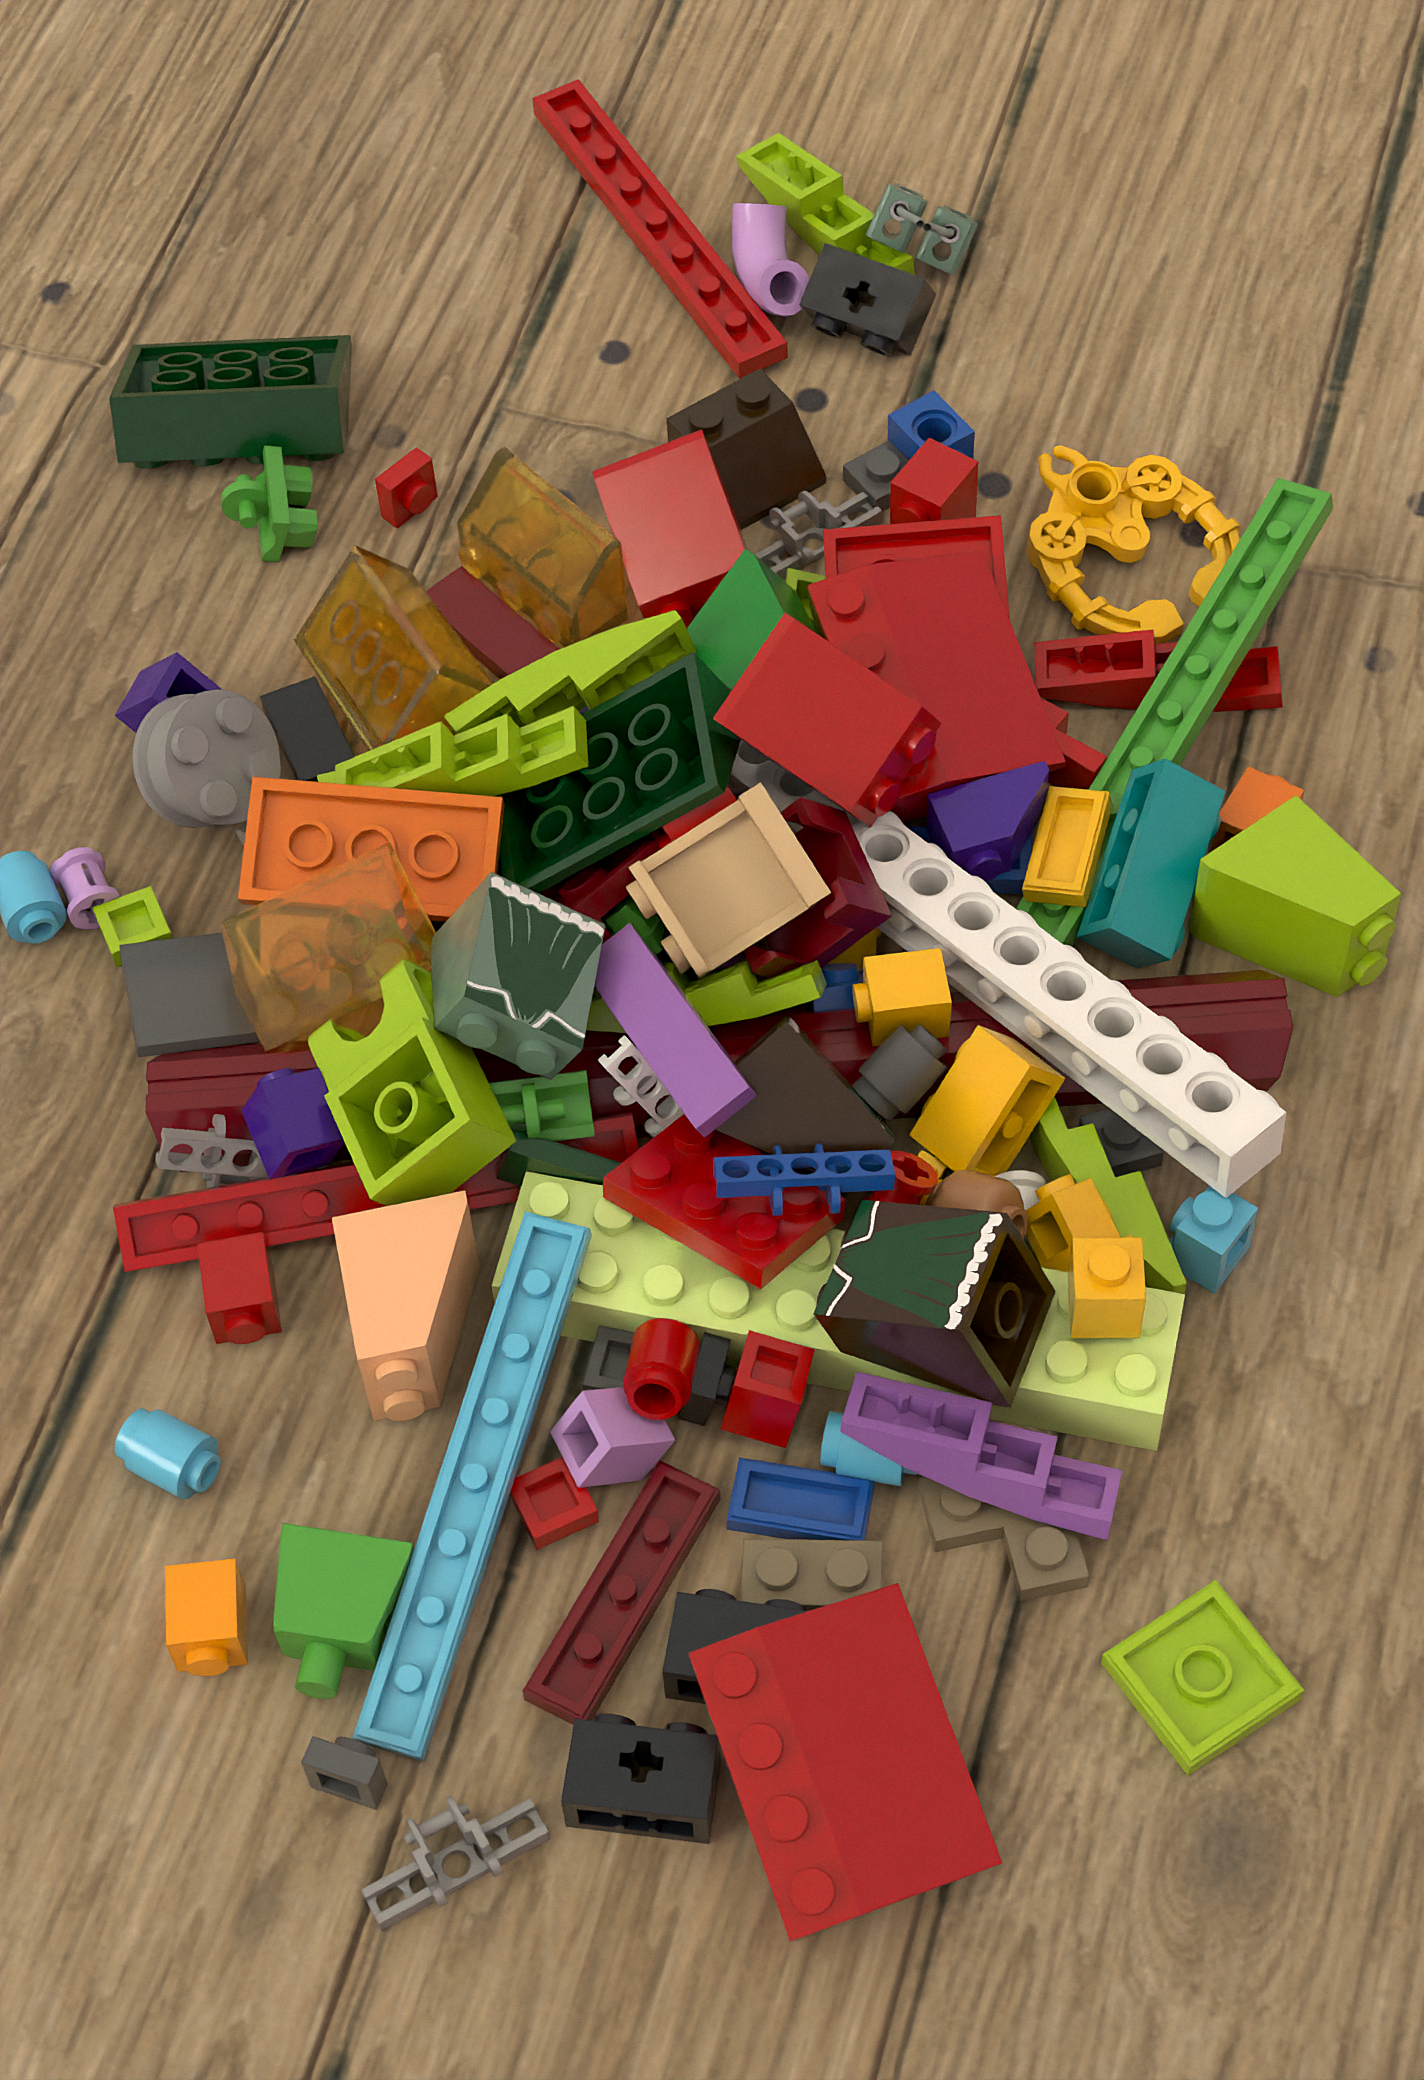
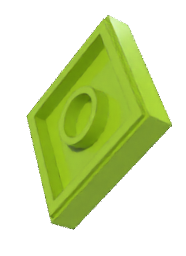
M1217 1580L1203 1587L1102 1654L1101 1664L1187 1776L1302 1700L1305 1691Z

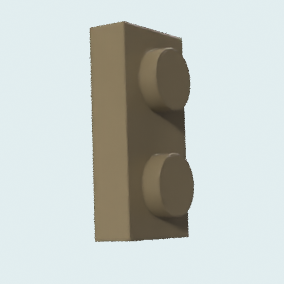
M743 1539L741 1601L765 1604L768 1600L785 1599L797 1602L804 1606L806 1611H810L882 1588L883 1541Z

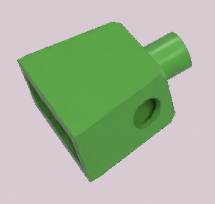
M283 1523L280 1535L273 1624L274 1634L281 1653L290 1658L302 1659L295 1688L299 1692L314 1698L332 1699L337 1696L344 1666L371 1671L375 1670L414 1552L413 1543Z

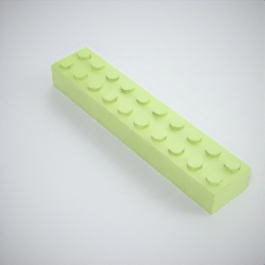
M526 1171L491 1285L494 1302H496L525 1211L590 1228L592 1238L561 1331V1336L594 1342L599 1325L635 1332L641 1324L648 1320L668 1318L682 1322L690 1327L697 1335L700 1344L705 1332L731 1339L725 1364L738 1367L750 1330L815 1349L806 1382L808 1384L850 1392L856 1372H861L974 1398L839 1351L813 1313L817 1306L819 1291L827 1283L840 1253L844 1230L832 1228L766 1286L759 1289L603 1198V1185ZM1042 1268L1056 1293L1012 1406L1003 1407L992 1404L990 1419L1157 1451L1185 1294L1145 1287L1146 1303L1140 1338H1070L1068 1272Z

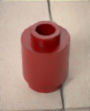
M656 1318L644 1322L634 1332L623 1379V1389L630 1407L640 1416L652 1420L668 1419L676 1415L689 1401L700 1352L699 1339L690 1327L677 1320Z

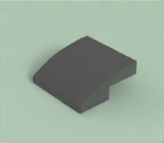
M244 930L119 945L121 968L129 1001L130 1022L138 1057L265 1041L259 996Z

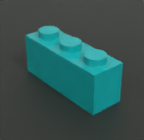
M1166 758L1131 770L1077 938L1136 969L1171 960L1184 939L1185 928L1183 922L1190 900L1195 895L1200 859L1205 856L1208 844L1215 837L1219 829L1221 817L1218 813L1225 791Z

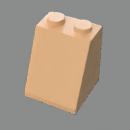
M465 1190L332 1217L357 1361L373 1420L388 1418L393 1421H405L418 1417L425 1410L440 1407L480 1268Z

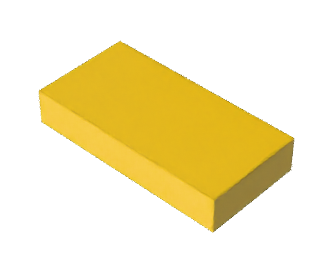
M1049 786L1022 887L1025 901L1087 907L1113 805L1110 792Z

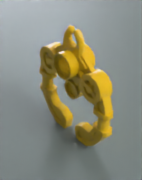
M1058 445L1053 448L1054 457L1070 462L1073 465L1071 473L1061 475L1052 470V457L1050 454L1043 453L1038 457L1039 474L1045 485L1053 492L1047 513L1040 514L1031 524L1026 554L1031 565L1038 569L1041 579L1047 588L1046 594L1052 601L1057 602L1060 600L1072 613L1071 623L1077 630L1085 628L1096 635L1154 629L1156 644L1166 643L1181 634L1184 623L1174 604L1167 599L1147 600L1129 612L1110 605L1102 596L1091 600L1080 588L1084 582L1085 575L1076 568L1082 560L1085 544L1097 545L1111 553L1115 559L1125 563H1133L1144 557L1150 540V531L1143 517L1155 519L1166 516L1173 510L1179 514V518L1186 524L1197 520L1208 532L1203 544L1211 551L1213 558L1211 563L1197 571L1188 593L1191 602L1199 607L1240 541L1238 534L1241 525L1235 518L1227 519L1214 505L1216 497L1210 491L1204 490L1197 483L1183 476L1178 466L1166 457L1147 455L1137 458L1128 468L1111 467L1100 461H1088L1077 450Z

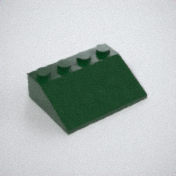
M351 335L132 345L109 397L118 463L134 462V465L138 468L152 469L162 467L168 461L190 460V463L195 466H212L223 462L224 458L246 457V460L250 463L264 464L263 449L265 445L282 447L283 456L302 455V458L308 461H324L333 458L336 453H344L349 426Z
M694 652L582 714L586 720L588 767L528 788L494 796L502 797L505 803L500 842L503 878L531 891L540 893L725 793L741 739L715 721L713 717L731 691Z

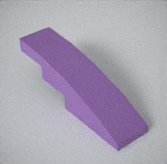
M628 923L602 944L594 984L595 988L689 1121L703 1137H706L758 1095L730 1060L729 1054L704 1023L702 1016L631 923Z
M856 1372L841 1421L840 1432L900 1466L966 1496L1035 1521L1108 1540L1123 1470L1054 1455L1058 1436L990 1421L992 1402Z

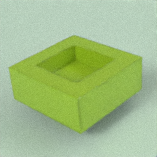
M151 886L92 907L116 968L121 966L119 945L173 939Z

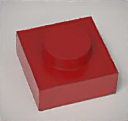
M417 447L375 478L381 517L396 529L414 515L425 511L431 502L438 497L432 458Z
M563 1457L514 1478L509 1495L536 1550L599 1522L598 1510L587 1488H578Z

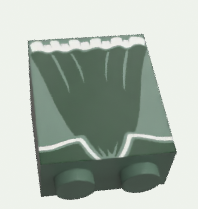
M490 872L432 937L430 948L434 1028L459 1039L467 1046L480 1048L512 1062L528 1073L539 1074L552 1080L583 1049L605 924Z

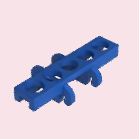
M819 1143L815 1145L814 1153L782 1154L781 1147L774 1145L773 1155L714 1157L713 1176L716 1180L717 1198L769 1196L773 1216H782V1192L784 1187L818 1186L819 1191H825L827 1204L831 1214L840 1213V1192L894 1190L895 1171L890 1150L824 1152L822 1144ZM814 1168L815 1172L809 1175H800L792 1169Z

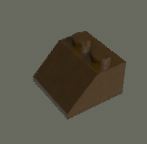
M761 369L746 375L666 418L668 442L702 429L741 530L770 515L771 509L775 507L781 509L797 500L799 493L802 491L810 493L826 484L825 471L793 402Z

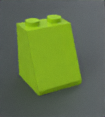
M1295 795L1200 859L1189 932L1200 941L1332 996L1339 997L1356 984L1360 986L1368 985L1385 969L1388 962L1386 954L1390 938L1397 925L1395 917L1401 893Z

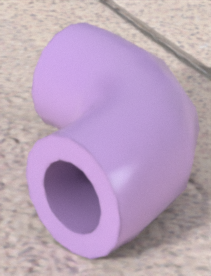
M734 203L732 205V254L739 282L762 311L775 316L794 315L802 310L799 304L809 282V277L805 269L798 263L788 259L786 248L787 207L768 204Z

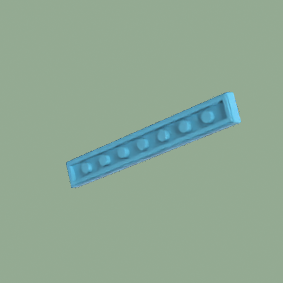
M526 1211L524 1213L353 1735L354 1740L365 1745L420 1761L425 1760L592 1238V1233L588 1227Z

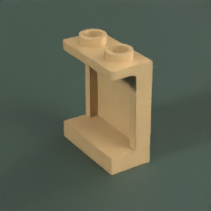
M761 782L741 794L739 800L645 860L641 862L639 860L629 866L636 880L626 886V889L644 917L648 919L658 913L671 935L660 942L679 972L682 974L693 968L699 979L828 898L831 894V891Z

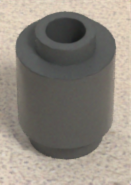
M920 1023L912 1031H909L900 1024L858 1069L862 1075L852 1087L880 1115L891 1121L899 1111L906 1114L949 1069L940 1059L948 1049Z

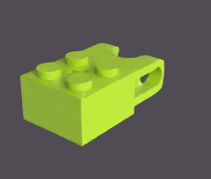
M404 958L379 980L385 1006L380 1023L369 1036L365 1037L353 1029L336 1025L330 1018L308 1037L310 1050L329 1090L324 1097L369 1198L386 1206L449 1194L516 1142L472 1047L434 1028L432 974Z

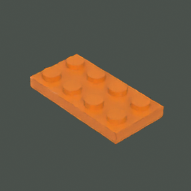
M252 776L238 900L242 905L446 922L490 872L497 874L504 800L502 797Z

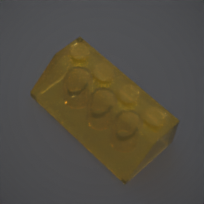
M354 545L294 638L295 643L368 751L440 721L455 735L444 715L494 684L410 569Z

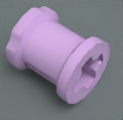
M90 847L67 851L61 858L54 861L50 869L55 885L64 891L69 902L67 914L70 922L76 928L83 930L99 928L92 907L121 897L119 892L107 883L103 874L105 861L102 855Z

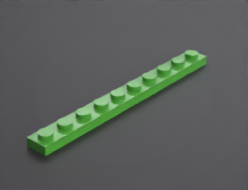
M1277 478L1088 790L1110 792L1113 805L1090 895L1131 770L1164 758L1179 766L1181 765L1334 509L1332 493ZM1023 896L1016 910L1028 913L1040 928L1063 945L1073 946L1077 939L1086 907L1025 901Z

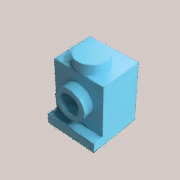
M1208 1186L1195 1199L1188 1197L1176 1212L1169 1229L1175 1233L1170 1239V1244L1183 1275L1215 1294L1250 1248L1259 1208L1235 1193L1225 1198L1211 1186Z

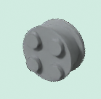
M209 690L197 694L173 696L163 700L153 707L142 720L133 745L134 775L145 801L166 821L186 828L229 825L247 820L252 776L279 779L281 774L279 746L268 718L250 699L229 690Z

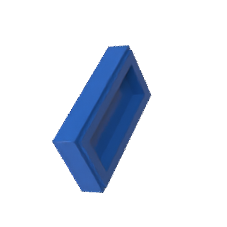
M739 1457L727 1515V1530L782 1539L865 1541L875 1482L867 1479L836 1475L834 1472Z

